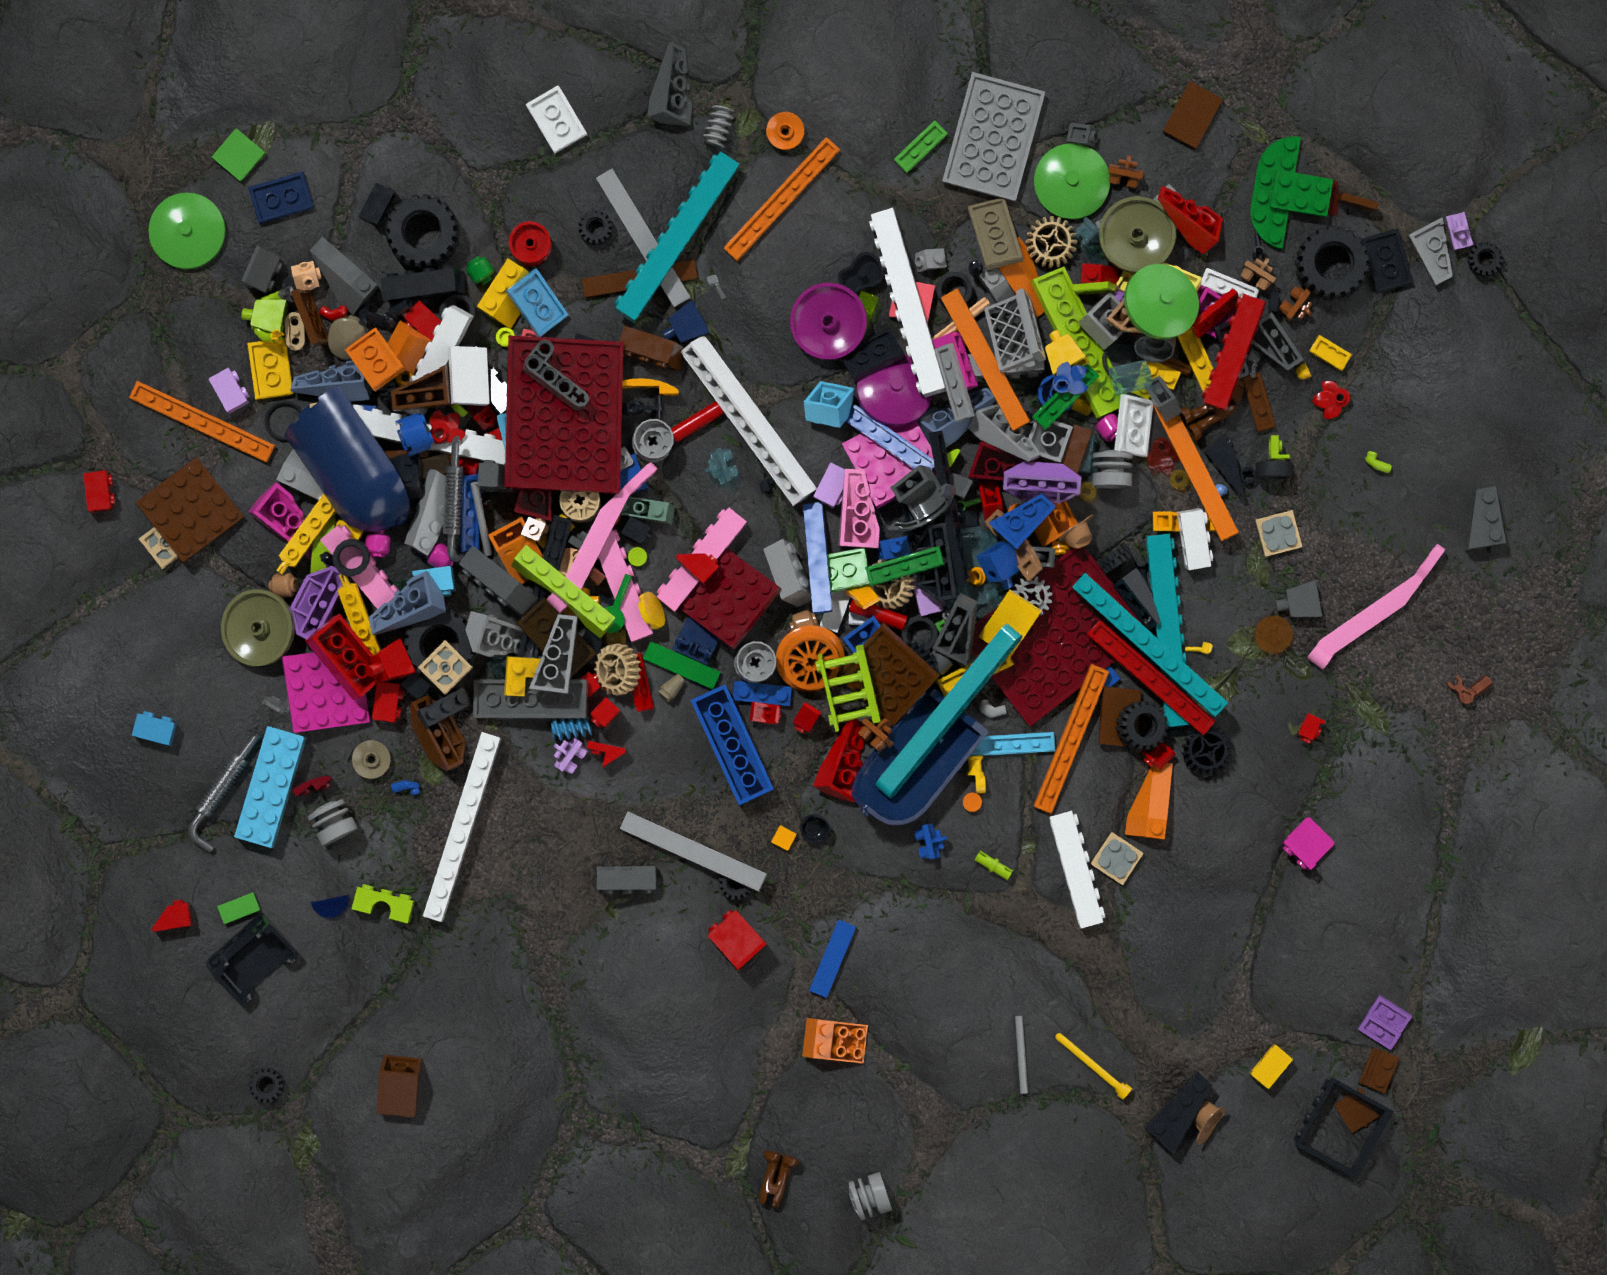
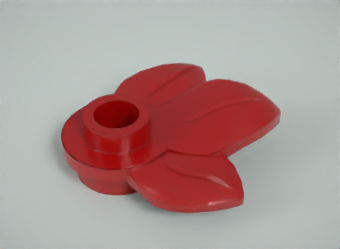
M1324 381L1322 382L1323 391L1316 394L1312 402L1318 407L1325 408V419H1332L1340 415L1342 407L1349 404L1351 396L1346 389L1339 388L1335 382ZM1339 394H1343L1344 399L1342 401H1338L1337 399Z
M437 410L432 414L430 418L432 427L430 433L435 444L452 443L455 436H459L460 440L464 438L466 433L458 429L460 421L458 413H450L443 416ZM441 432L443 436L442 438H437L435 434Z

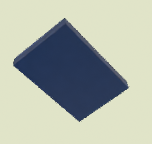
M303 171L248 187L259 225L314 208Z

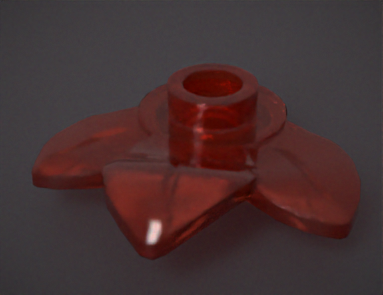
M1164 437L1154 440L1152 450L1147 455L1149 469L1151 470L1158 466L1167 475L1172 473L1174 461L1179 460L1172 444ZM1159 444L1163 445V450L1159 449Z

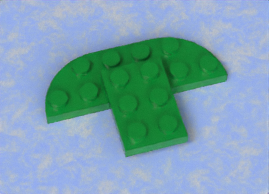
M1297 136L1277 140L1264 151L1257 165L1250 205V219L1257 234L1266 244L1281 250L1283 249L1289 211L1326 218L1333 179L1295 173L1301 137Z

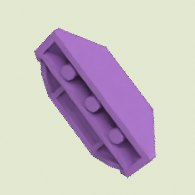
M1024 461L1004 472L1003 490L1008 491L1021 501H1029L1043 494L1052 503H1062L1074 496L1080 495L1081 476L1064 464Z
M330 566L308 574L290 607L294 617L296 633L305 639L330 619L340 599L338 589L343 585L339 577L341 573L335 567Z

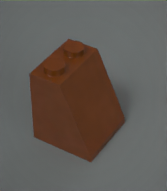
M393 1055L383 1056L379 1070L378 1114L384 1116L399 1115L404 1118L415 1117L418 1106L422 1058Z

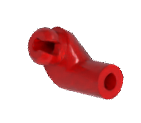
M341 305L337 309L330 310L322 306L319 314L334 322L337 319L345 318L348 308Z

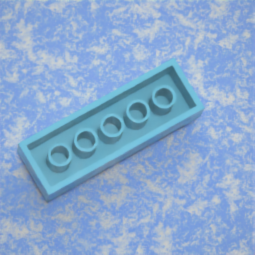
M267 726L235 832V838L274 848L306 737Z

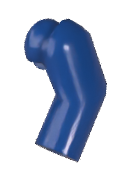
M403 780L391 784V789L394 793L409 789L411 795H417L421 792L419 789L420 785L417 782Z

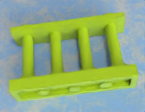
M856 646V652L851 656L823 661L822 654H818L819 661H815L818 673H822L831 715H828L830 726H834L835 732L839 731L838 723L862 717H872L873 723L881 722L864 646ZM850 663L860 665V670L855 674L832 679L827 678L826 669ZM854 681L864 683L865 688L862 691L836 697L831 695L830 687ZM858 699L868 700L869 706L866 709L836 715L834 707L836 704Z

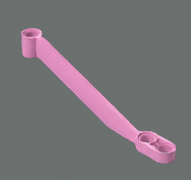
M652 462L647 464L620 490L619 494H616L600 509L566 575V578L580 589H582L628 497L658 470ZM553 593L547 598V601L559 614L568 607Z
M1436 544L1414 576L1322 638L1307 659L1323 670L1334 653L1403 607L1445 549Z

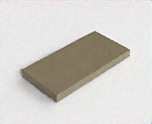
M999 198L968 206V212L986 270L1023 262V256L1005 199Z

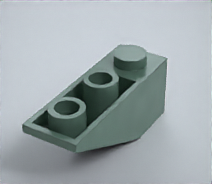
M628 497L620 515L672 525L675 505L668 502Z

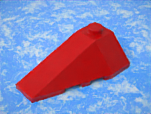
M1164 186L1160 188L1158 201L1187 242L1195 250L1204 254L1218 242L1223 218L1205 205L1200 207L1195 205L1194 200L1189 199L1187 201L1182 198L1181 194Z
M857 719L846 722L820 766L813 787L826 795L852 803L855 802L852 797V786L859 767H862L860 755L861 749L864 748V739L858 734L864 726L862 722Z

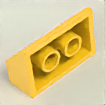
M507 259L477 305L478 310L511 329L521 313L506 293V290L529 272L512 260Z

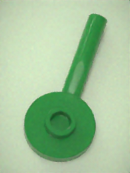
M624 575L613 606L604 608L615 617L607 633H616L624 626L625 617L620 607L630 584L631 575Z

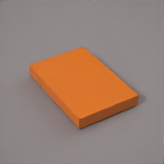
M376 327L345 349L375 392L406 370Z

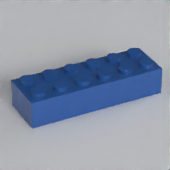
M726 684L690 700L738 805L740 806L774 790Z

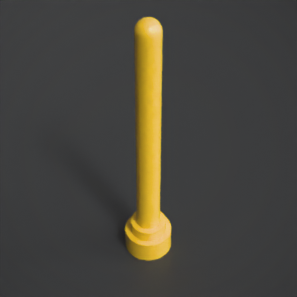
M1061 1033L1056 1034V1040L1115 1088L1119 1098L1123 1100L1132 1090L1127 1083H1119Z

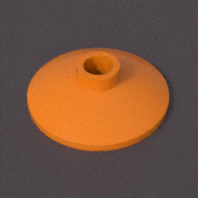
M791 112L777 113L767 124V138L778 149H792L802 141L804 125L801 119ZM787 129L789 131L788 135H783L782 130Z

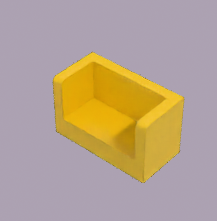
M1273 1044L1249 1074L1265 1088L1269 1089L1293 1059L1277 1045Z

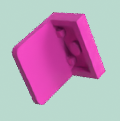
M1308 817L1281 844L1284 846L1282 849L1289 856L1293 855L1298 860L1296 863L1303 870L1306 868L1311 870L1316 865L1315 863L1334 845V841Z

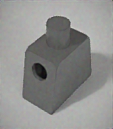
M1316 580L1284 591L1285 599L1275 600L1277 612L1288 610L1289 618L1322 617Z

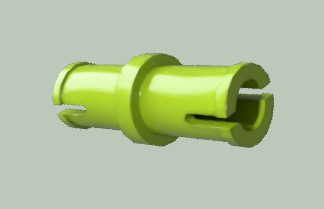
M981 850L974 860L988 868L989 872L998 874L1006 879V881L1014 871L1001 864L999 859H993Z

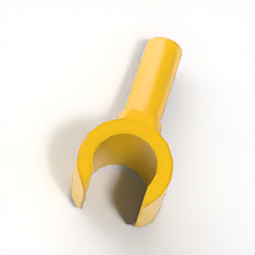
M1203 642L1202 648L1185 647V651L1210 654L1213 645Z

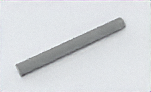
M478 482L471 483V489L484 554L489 556L492 554L480 490Z
M1015 1016L1020 1094L1028 1093L1023 1016Z

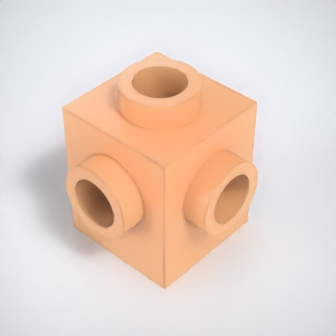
M313 261L291 266L296 289L312 290L320 287L318 279H321L319 267L315 268Z

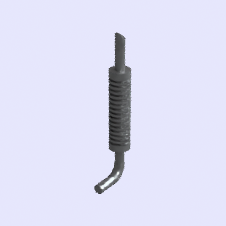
M455 436L452 440L451 466H446L447 477L445 480L447 481H445V484L447 485H445V488L447 489H445V492L447 493H445L446 500L444 501L446 503L444 504V507H446L444 508V511H446L444 515L446 516H444L445 523L443 524L445 526L443 527V534H448L447 554L454 562L460 561L466 554H456L455 535L460 534L459 527L461 526L459 524L461 523V520H459L461 519L459 516L461 515V509L459 508H461L460 504L462 503L460 501L462 500V497H460L462 496L460 493L462 492V486L460 485H462L461 481H463V478H461L463 477V474H461L463 473V467L458 466L459 436Z
M261 735L251 736L239 755L234 753L231 756L232 760L229 759L230 763L227 762L228 766H224L225 769H222L223 773L220 772L221 776L218 775V779H215L216 782H213L214 785H211L212 788H209L210 791L206 792L208 794L204 795L205 798L203 797V801H200L201 804H198L196 807L199 812L190 823L188 834L194 843L209 853L213 850L214 846L199 837L197 828L205 816L211 817L212 811L214 812V808H217L216 805H219L218 802L222 801L221 798H224L225 792L228 793L227 789L230 790L229 786L233 785L231 783L235 782L234 779L237 780L236 776L239 777L238 773L241 774V770H244L243 767H246L248 764L245 758Z

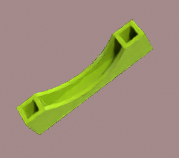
M527 545L514 558L511 566L525 578L536 582L557 596L578 616L585 627L599 638L612 626L615 617Z

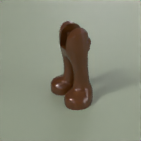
M1203 404L1192 410L1186 407L1181 408L1182 413H1180L1183 423L1188 425L1202 415L1213 411V414L1187 427L1189 434L1197 441L1202 437V432L1206 428L1229 417L1237 408L1234 404L1225 411L1208 404Z
M764 1150L763 1155L767 1161V1168L760 1189L759 1203L765 1204L768 1197L767 1193L774 1194L772 1208H778L784 1194L789 1172L793 1167L798 1166L800 1160L789 1155H783L779 1175L774 1184L773 1179L781 1154Z

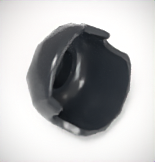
M810 814L804 817L799 827L801 836L806 841L818 843L826 839L830 831L828 821L819 814Z

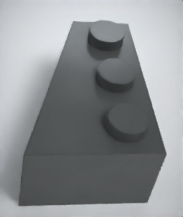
M1271 312L1263 317L1259 322L1252 343L1288 371L1303 362L1304 359L1274 314Z
M484 460V463H479L478 487L482 492L518 493L519 489L504 488V465L497 464L495 460Z
M1496 486L1475 490L1473 492L1465 551L1506 543Z
M960 593L932 648L966 666L972 658L977 601Z
M597 866V890H602V894H614V890H621V894H633V890H641V894L652 893V890H656V866Z

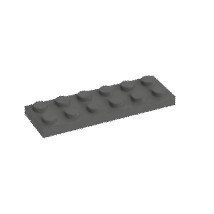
M474 680L473 718L587 719L588 680H570L569 694L530 690L529 687L532 680H526L524 696L504 695L505 680Z

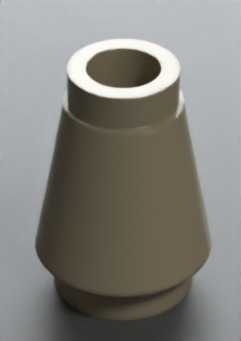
M676 674L660 686V690L657 693L669 703L675 699L685 680L679 674Z

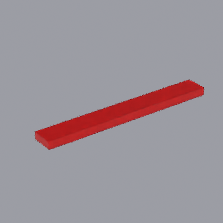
M1101 620L1088 632L1087 635L1199 733L1204 735L1216 722L1215 719Z

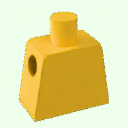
M1059 330L1049 334L1052 343L1048 344L1045 349L1054 376H1057V368L1064 362H1069L1071 367L1076 365L1084 366L1090 363L1089 359L1069 334L1062 337Z

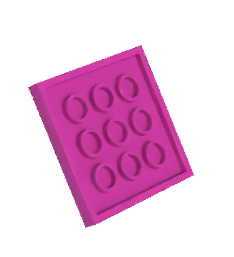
M917 421L900 427L887 426L933 459L931 446ZM862 433L842 443L854 468L865 471L870 490L869 494L876 508L878 509L897 499L890 487L913 469ZM934 469L933 473H934L935 477L937 478V476H936V470Z
M314 652L282 657L293 733L370 722L366 693L361 698L353 700Z

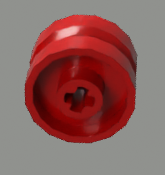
M527 221L520 223L513 229L509 237V247L513 257L524 266L533 267L540 265L551 254L552 243L549 233L544 226L537 222ZM533 241L534 244L532 246H527V242Z

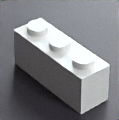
M1200 508L1177 512L1185 569L1193 570L1210 567V561H1213V554L1208 548L1210 535L1205 528L1207 523L1206 512H1203Z

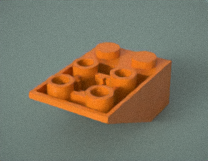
M522 517L488 536L508 573L518 582L524 584L529 579L525 578L511 566L514 558L525 545L540 557H542V553L535 540L522 536L521 533L525 526V521Z
M807 1018L802 1056L864 1064L868 1025Z

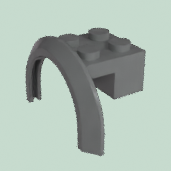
M918 465L890 487L899 503L907 504L915 520L906 523L895 522L887 529L892 531H910L933 521L950 506L956 492L955 487L946 483L941 486L930 467Z

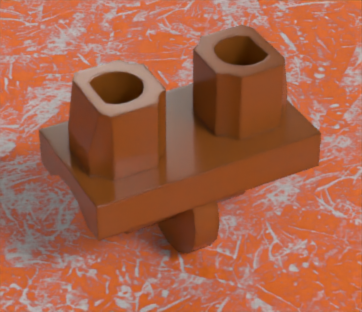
M1127 155L1126 160H1118V164L1125 165V167L1109 164V182L1119 184L1121 175L1128 176L1127 186L1137 188L1140 179L1143 177V170L1129 168V166L1136 168L1137 162L1130 161L1131 155Z
M1297 286L1293 288L1289 295L1297 300V302L1293 306L1284 300L1278 308L1286 316L1284 319L1289 322L1297 310H1300L1297 315L1299 319H1302L1304 315L1309 317L1312 315V312L1309 310L1312 303L1308 301L1305 306L1302 305L1311 291L1308 289L1304 291Z
M864 718L861 721L864 726L858 734L865 741H868L875 735L876 738L870 744L878 752L885 748L886 745L891 748L894 743L884 734L892 732L890 729L891 721L888 719L880 720L881 722L875 723L877 724L876 727L868 719Z

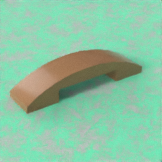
M997 509L985 523L995 537L999 536L1002 541H1007L989 524V522L1004 515L1002 511ZM1026 539L1018 549L1015 548L1019 563L1017 567L1027 581H1031L1042 570V565L1031 544Z

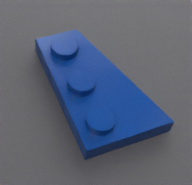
M1040 494L989 522V524L1011 545L1018 549L1056 506L1043 494Z

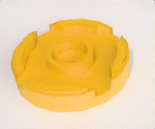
M651 592L641 594L639 596L641 602H638V608L646 624L650 623V628L652 629L661 628L665 624V614L660 601Z

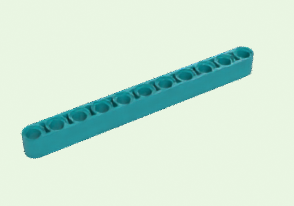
M1005 624L878 779L875 786L887 797L892 798L896 795L1021 641L1022 635L1009 624Z

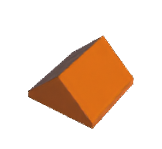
M399 321L388 341V345L405 367V371L415 373L419 360L423 359L426 354L424 350L427 344L432 342V340L404 322Z

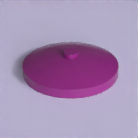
M821 283L808 288L797 298L791 311L790 326L795 341L805 352L816 358L830 360L846 356L860 344L866 331L867 316L864 305L852 290L836 283Z
M905 354L904 358L857 381L856 394L863 411L874 421L886 426L900 427L914 423L927 411L932 396L925 398L923 393L919 394L916 385L919 379L917 375L913 374L911 364H914L912 357H908Z

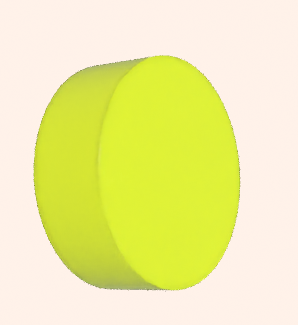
M501 328L496 334L497 343L502 347H508V336H515L514 332L510 328Z

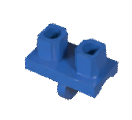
M933 823L922 825V828L915 830L916 840L925 839L926 847L919 848L920 858L934 859L941 857L939 849L944 848L943 841L948 840V837H942L940 830L935 831Z

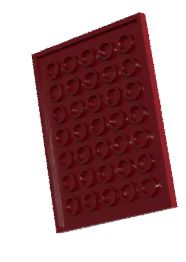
M508 336L504 488L620 493L623 342ZM548 340L554 346V351L547 363L588 394L589 401L582 410L572 409L524 372L523 364L526 358L540 341ZM542 346L539 348L541 353H549L547 347ZM534 361L528 362V366L531 369L537 368V364ZM550 373L543 374L547 381L553 380ZM559 385L561 392H568L566 385ZM572 391L568 397L571 398L574 392ZM579 397L576 402L579 404L582 398Z
M1085 547L1079 549L1072 548L1054 562V567H1047L1036 576L1038 577V582L1045 580L1044 587L1050 586L1047 592L1052 593V596L1048 597L1052 603L1046 604L1049 608L1048 611L1042 609L1043 615L1039 614L1011 656L1014 665L993 674L991 677L1029 727L1082 687L1091 664L1105 669L1116 660L1087 635L1099 620L1131 647L1135 646L1072 588L1083 574L1086 573L1139 621ZM1031 584L1026 585L1024 587H1026L1027 589H1033L1036 585ZM1041 589L1039 592L1040 599L1044 601V593ZM1026 593L1029 597L1027 599L1028 601H1036V599L1034 598L1036 595L1035 593H1032L1031 595ZM998 606L975 623L972 653L976 658L988 645L987 642L978 636Z

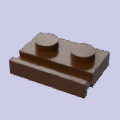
M1372 1047L1358 1083L1385 1093L1399 1057Z

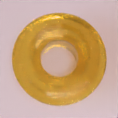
M1175 470L1170 475V484L1177 489L1184 488L1188 484L1189 477L1184 470ZM1176 476H1181L1182 482H1176Z
M1090 482L1082 483L1080 495H1078L1079 498L1083 501L1092 500L1096 496V487H1092ZM1085 488H1088L1090 490L1089 495H1085L1083 493V490Z

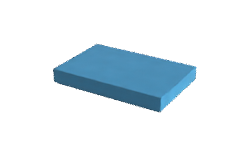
M537 268L506 290V293L537 337L543 336L569 316Z

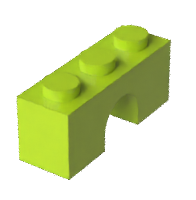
M365 884L362 885V888L357 887L352 905L353 910L372 914L375 904L384 901L391 909L389 919L404 923L410 922L415 901L411 900V896L401 893L399 897L393 896V891L381 889V892L373 891V886Z

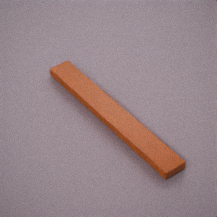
M826 137L723 249L738 262L839 153L840 149Z
M957 288L941 297L1012 430L1015 431L1031 422L1005 373L999 371L997 359L959 289Z
M139 381L136 382L129 396L130 399L266 463H268L276 447L274 444Z
M1153 406L1220 541L1222 542L1237 535L1239 532L1182 419L1177 415L1165 422L1155 406Z
M1093 664L1090 665L1034 802V807L1052 814L1109 671Z

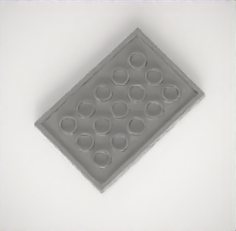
M972 72L942 182L1016 202L1045 91Z

